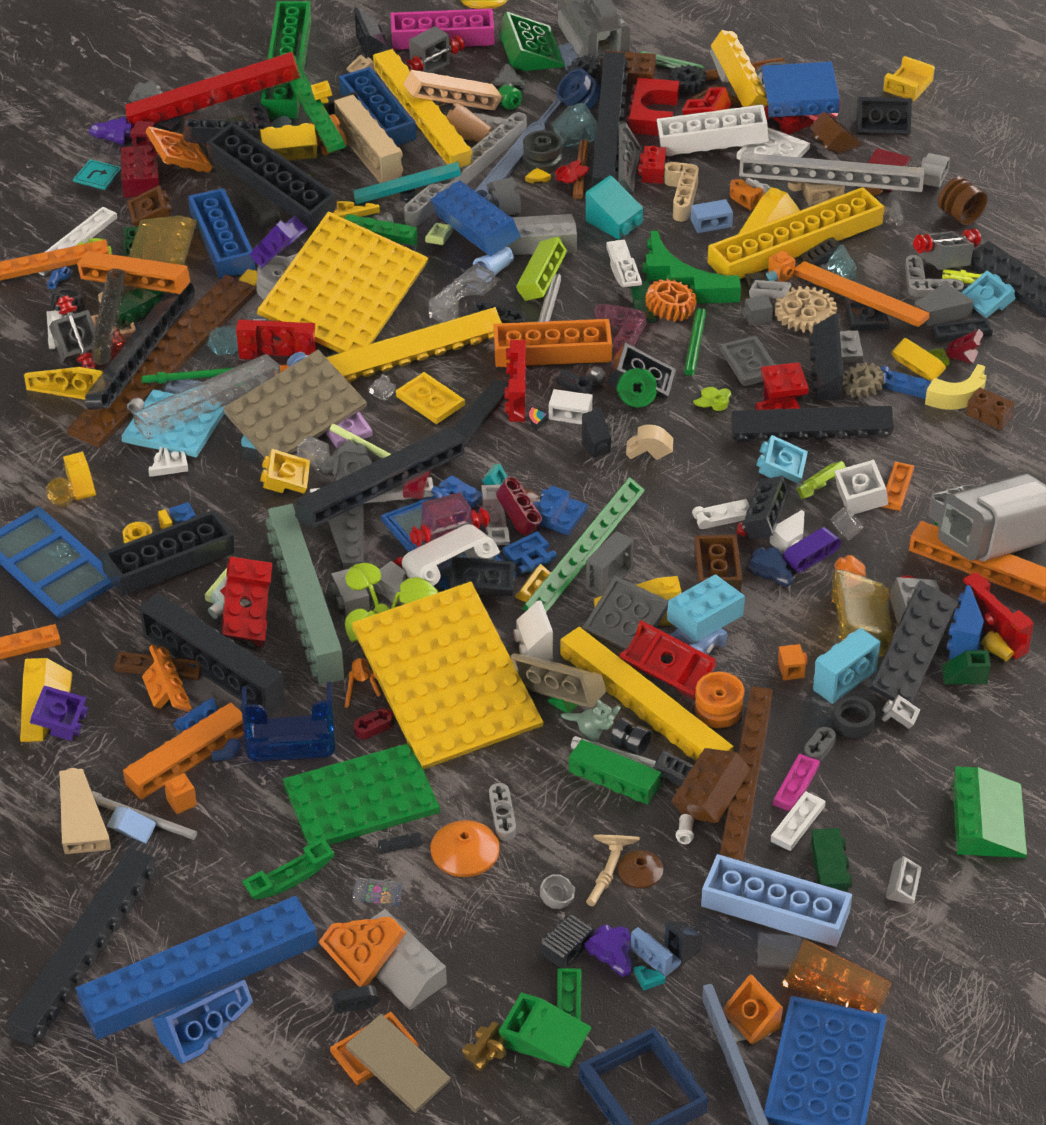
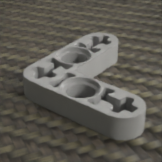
M910 255L906 258L905 272L908 292L911 296L924 297L935 290L932 287H939L944 283L961 293L963 292L964 284L958 279H925L922 258L917 255Z

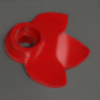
M580 159L570 163L568 166L559 167L555 171V178L557 181L572 183L578 177L584 176L588 172L589 167L580 166Z

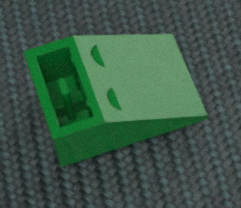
M521 992L502 1024L499 1033L501 1038L505 1040L504 1045L508 1049L570 1068L591 1027L549 1002Z

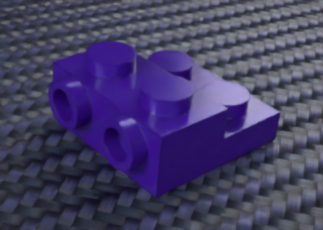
M44 685L32 713L30 723L51 729L50 735L72 741L74 735L79 736L82 724L79 723L80 719L85 720L88 707H85L86 697Z

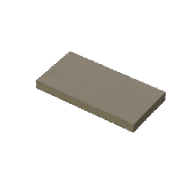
M382 1014L346 1044V1049L414 1113L420 1110L451 1080L439 1066Z

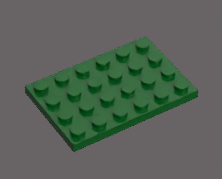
M409 743L283 778V785L307 845L321 838H324L328 845L440 813V806L422 766Z

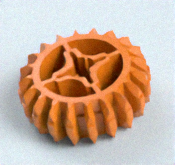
M660 279L658 282L654 281L648 288L645 296L646 306L649 307V311L654 312V316L658 315L660 319L665 318L667 321L673 320L676 322V320L682 322L683 319H688L694 313L697 304L696 295L693 293V290L688 289V285H682V282L678 283L675 280L669 281L666 279L663 281Z

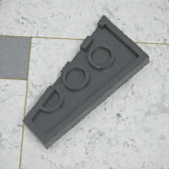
M625 122L619 125L618 183L631 194L635 188L642 148Z

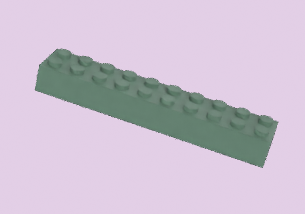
M293 504L268 509L269 517L266 518L267 529L270 530L267 533L269 545L273 544L274 546L272 547L274 559H278L276 561L278 572L283 573L281 575L283 588L287 587L288 589L286 590L288 602H292L290 605L292 616L297 617L295 619L297 631L302 632L300 634L302 646L307 647L305 654L307 662L312 663L310 665L312 677L317 678L319 685L344 680L342 649L298 519L295 517Z

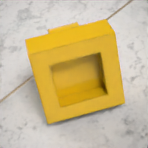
M328 80L311 85L315 100L320 99L322 104L329 103L327 97L332 96Z

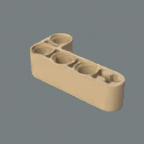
M669 162L665 164L664 183L668 186L677 187L673 201V218L679 222L689 219L691 205H693L698 186L699 169L693 164Z

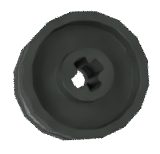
M538 130L526 135L523 139L524 167L531 172L538 168L547 173H552L561 167V137L547 130Z

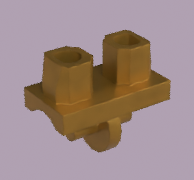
M492 1022L488 1028L480 1026L475 1035L477 1039L476 1044L467 1043L462 1049L465 1059L473 1062L475 1069L482 1072L494 1057L501 1059L506 1054V1050L503 1047L505 1040L500 1036V1026L498 1023Z

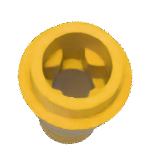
M990 631L981 642L985 650L1002 658L1004 661H1008L1014 654V651L1010 649L998 632Z

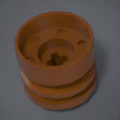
M962 176L951 179L944 186L938 198V206L963 225H970L984 212L988 197L985 192L973 186L972 183Z

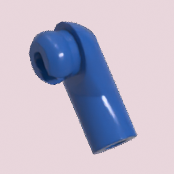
M64 266L53 271L47 286L50 289L56 288L58 282L67 280L70 277L71 270Z

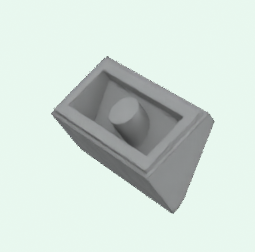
M905 856L895 861L891 871L886 898L913 904L922 867Z

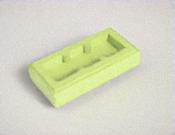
M435 223L426 235L425 242L444 245L453 232V228L448 224Z

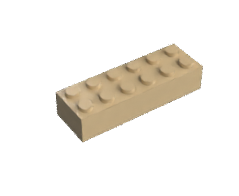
M354 95L335 100V116L340 122V129L345 133L347 144L379 183L401 178L403 172L401 164L403 154L401 149L394 144L393 139L389 138L385 130L378 125L377 120L372 118L369 111L362 106L361 101H358Z

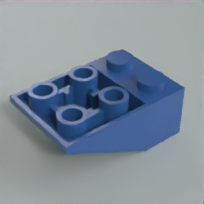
M969 585L966 586L965 593H960L958 600L960 608L956 607L953 618L956 622H952L949 635L952 638L949 637L946 649L950 650V660L966 650H979L984 620Z

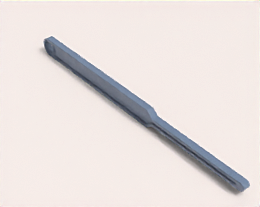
M557 98L538 122L531 123L477 187L475 191L478 194L486 195L484 198L488 201L491 199V194L487 190V184L509 177L523 160L524 137L531 132L545 130L546 124L564 103Z

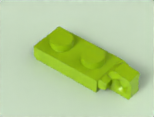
M844 462L832 463L804 481L802 485L796 488L800 498L804 499L812 496L814 489L818 490L827 485V480L835 479V471L846 468Z

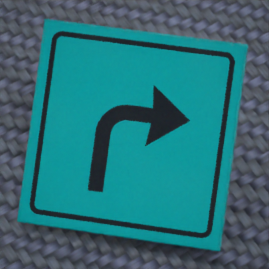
M90 159L74 177L73 182L106 190L120 173L121 167Z

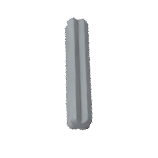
M711 47L710 53L721 81L729 82Z

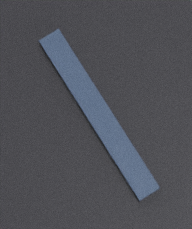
M712 984L703 985V1003L752 1125H769Z

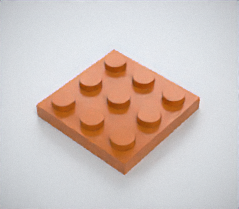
M148 126L146 134L164 163L179 165L182 168H192L198 172L210 173L212 165L198 143L184 141L182 134Z

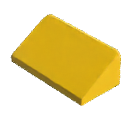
M540 564L514 597L527 602L551 572Z

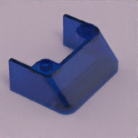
M331 681L327 682V700L315 702L311 708V716L267 718V711L263 706L258 704L248 705L247 687H242L241 709L246 756L250 760L272 761L320 758L331 756L334 753L335 729Z

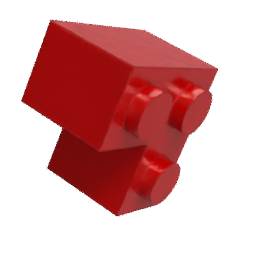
M726 87L709 88L704 99H688L682 109L683 115L729 109L731 102Z

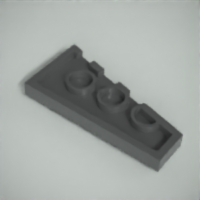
M361 504L327 521L343 569L364 563V506Z

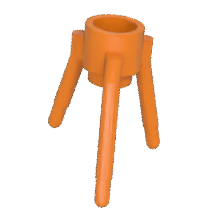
M360 658L352 662L345 708H348L350 704L354 679L364 682L369 678L377 697L381 696L374 677L371 676L373 671L369 669V663L365 659Z

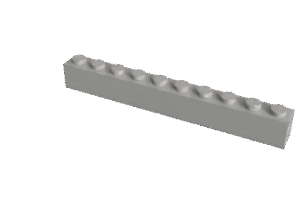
M742 153L739 176L922 192L924 168Z

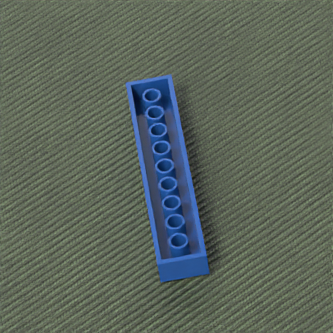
M294 896L76 987L79 1006L96 1039L99 1040L317 947L316 928L297 896Z

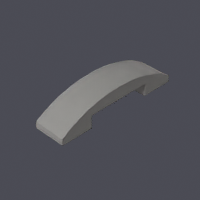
M481 485L483 509L488 511L490 515V522L488 527L485 528L486 535L496 545H510L504 508L496 497V491L501 485Z

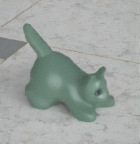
M597 700L596 708L587 709L582 713H562L561 717L568 721H576L579 730L585 735L586 739L596 742L603 729L608 730L612 726L613 719L619 712L620 706L617 705L611 708Z

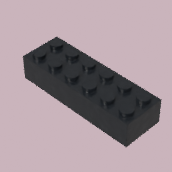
M215 510L101 552L102 568L119 594L124 596L233 554L234 535Z

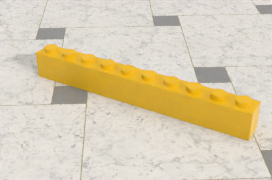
M393 49L374 54V70L415 120L416 125L445 163L458 162L459 167L471 164V147L467 146L463 137L456 132L454 125L449 123L446 115H443L440 111L439 106L435 105L432 100L413 97L403 85L410 71L408 66L404 65L401 61L400 56Z
M496 307L326 358L348 382H352L360 376H372L376 371L382 370V372H386L396 365L406 366L416 359L422 361L433 354L436 356L442 355L447 352L446 350H459L464 345L470 343L471 345H476L486 338L492 340L494 339L493 324L502 323Z
M581 627L576 628L560 639V654L565 660H569L581 670L602 675L608 694L616 697L625 707L635 712L640 719L649 723L655 731L663 734L670 743L682 749L687 756L697 761L704 748L733 752V745Z

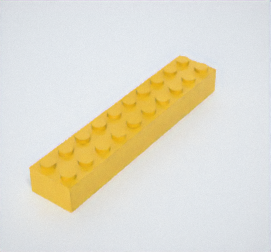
M864 187L709 245L708 264L720 275H737L741 279L745 277V274L757 273L767 269L769 257L783 250L791 257L796 258L828 238L833 237L836 241H840L881 225L883 223L884 206Z

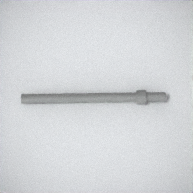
M92 791L97 807L100 805L113 811L116 806L126 807L156 822L155 826L192 840L197 836V831L104 798L102 794Z

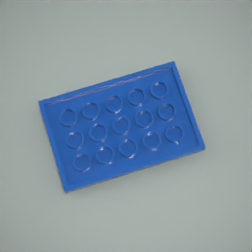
M790 996L764 1110L767 1122L776 1125H866L887 1015Z

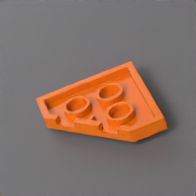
M379 917V919L333 923L322 936L319 943L349 977L361 987L369 985L406 932L392 917Z

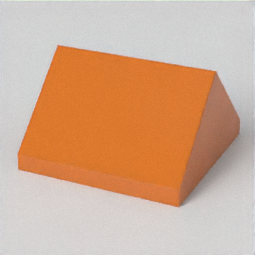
M749 975L722 1009L725 1017L750 1044H754L780 1028L783 1007L753 975Z

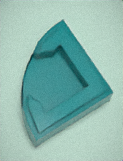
M646 966L634 967V974L643 991L665 983L666 978L660 971L647 969Z

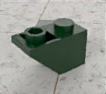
M966 650L943 664L944 684H988L991 667L988 650Z

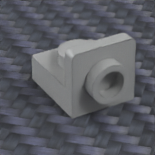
M898 695L893 701L888 700L882 709L884 714L881 720L886 722L890 717H893L910 729L914 725L920 709Z

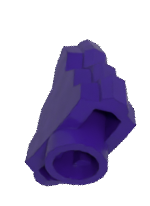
M126 117L110 120L107 123H96L89 127V134L96 138L107 139L111 142L125 145L126 138H131L132 123H128Z
M609 925L599 927L594 932V936L584 944L588 953L596 955L600 962L608 963L612 970L622 977L631 974V959L628 956L631 951L629 944L631 936L628 929L623 926L612 929Z

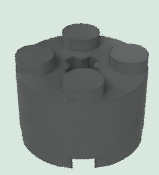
M513 177L487 184L488 193L492 197L489 202L509 216L521 211L519 192H516V189L513 188L517 187Z

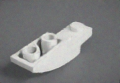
M625 240L607 242L606 248L611 260L610 266L621 287L642 285L634 258H631Z

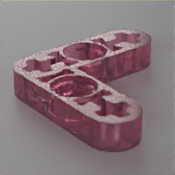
M600 304L594 309L596 319H609L610 324L622 326L613 341L616 354L624 345V342L634 347L647 323L643 311L610 304ZM620 314L625 315L622 318H616ZM634 331L633 334L626 335V332Z

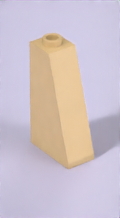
M69 768L60 771L61 826L64 853L73 854L111 850L109 835L83 769Z

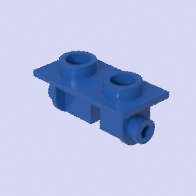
M212 697L202 702L200 706L181 718H177L174 723L176 730L179 731L181 729L183 732L215 713L218 708L214 698Z

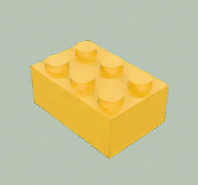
M303 123L300 126L284 125L282 128L266 127L260 130L261 142L288 161L317 158L314 124Z

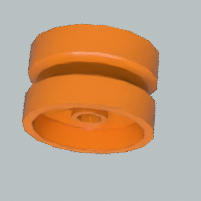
M712 672L703 676L696 686L695 713L697 718L707 726L714 728H726L736 724L743 713L745 691L743 683L736 676L726 672Z

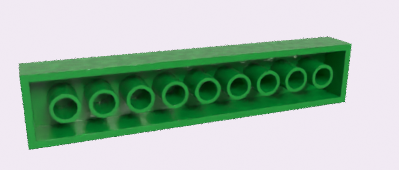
M277 1L268 59L292 51L302 70H305L312 20L311 1ZM288 82L263 89L261 104L266 107L269 119H298L300 102Z

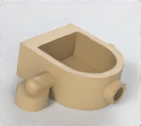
M788 181V188L790 190L802 191L808 206L817 205L843 195L845 185Z

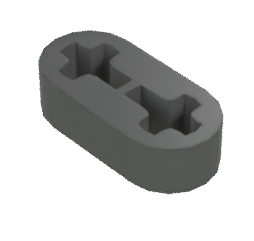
M829 727L819 728L806 743L804 755L821 762L835 744V731Z

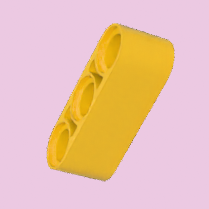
M904 338L891 352L898 362L926 380L933 381L934 378L937 379L946 369L941 360L907 338Z

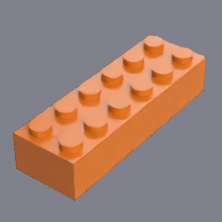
M609 319L493 324L496 367H506V363H510V360H506V348H510V340H526V366L612 362V339Z

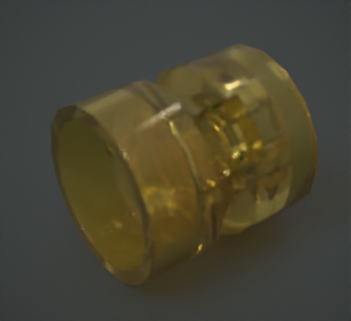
M55 478L47 485V496L55 506L66 507L74 500L75 490L67 479Z

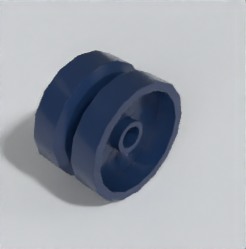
M576 68L565 75L560 81L556 95L574 113L583 114L590 110L598 101L601 85L582 68Z

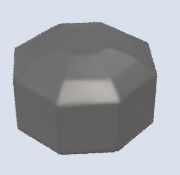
M594 366L586 373V376L592 379L595 386L602 385L606 380V373L602 368Z

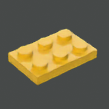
M425 372L396 390V397L435 424H438L465 406V399Z

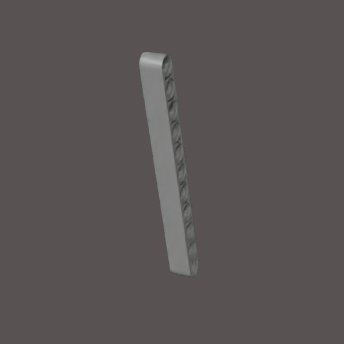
M521 112L512 114L472 148L471 164L460 167L461 176L429 184L404 206L405 224L414 227L419 226L435 212L430 200L431 198L459 180L467 185L508 150L527 129V116Z

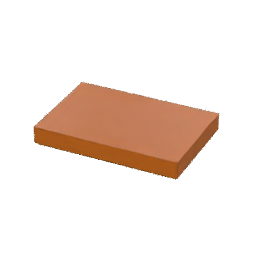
M392 1012L384 1015L418 1047V1043ZM364 1028L330 1047L331 1054L357 1086L373 1077L374 1074L346 1049V1044Z

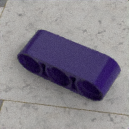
M823 527L790 546L784 552L783 559L795 571L800 573L835 553L841 545V540L826 527Z

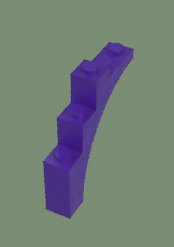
M293 216L285 224L280 221L249 255L263 268L276 255L280 256L308 228L296 216Z

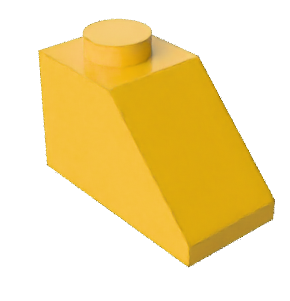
M79 452L64 456L66 475L76 500L95 496L96 492L84 453Z

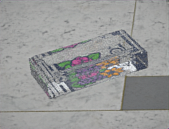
M357 877L353 901L399 906L403 883Z

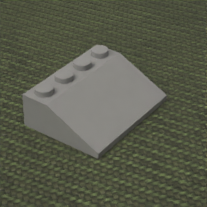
M572 214L511 217L514 219L521 236L507 245L512 250L513 255L533 254L540 241L558 236L567 252H577V231Z

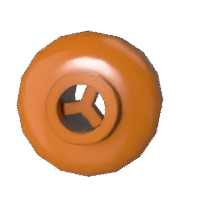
M852 555L840 557L834 565L835 576L847 586L859 585L866 576L865 565Z

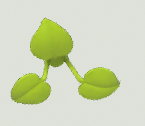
M359 563L350 567L345 576L347 586L353 590H364L369 587L375 604L373 611L367 612L364 609H356L346 617V633L352 643L358 640L352 628V622L390 610L387 605L378 603L372 584L381 581V572L375 565L370 563ZM409 578L401 583L400 592L396 593L391 609L396 608L398 599H400L402 604H407L436 594L438 591L423 578Z

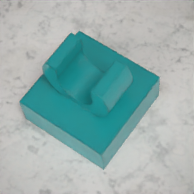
M499 463L494 464L481 481L484 485H501L508 476Z

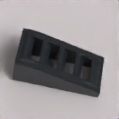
M831 237L801 254L799 259L802 262L805 261L818 266L841 258L842 247Z
M663 750L653 768L660 771L662 775L680 787L694 765ZM665 761L669 763L667 767L664 766Z

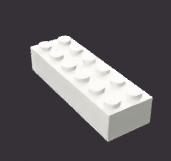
M763 105L657 119L660 147H666V156L769 142L767 120Z

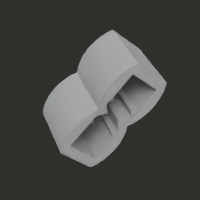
M928 153L926 157H923L921 167H918L924 168L923 184L941 187L949 169L950 157Z

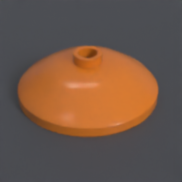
M471 820L455 821L445 825L437 831L431 842V856L436 866L443 872L457 877H472L486 872L495 864L500 851L499 840L496 834L488 826Z

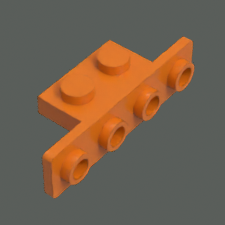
M152 644L149 649L154 663L145 671L142 678L153 706L161 709L170 699L174 708L190 712L192 708L189 698L182 686V681L173 664L170 652L165 647Z

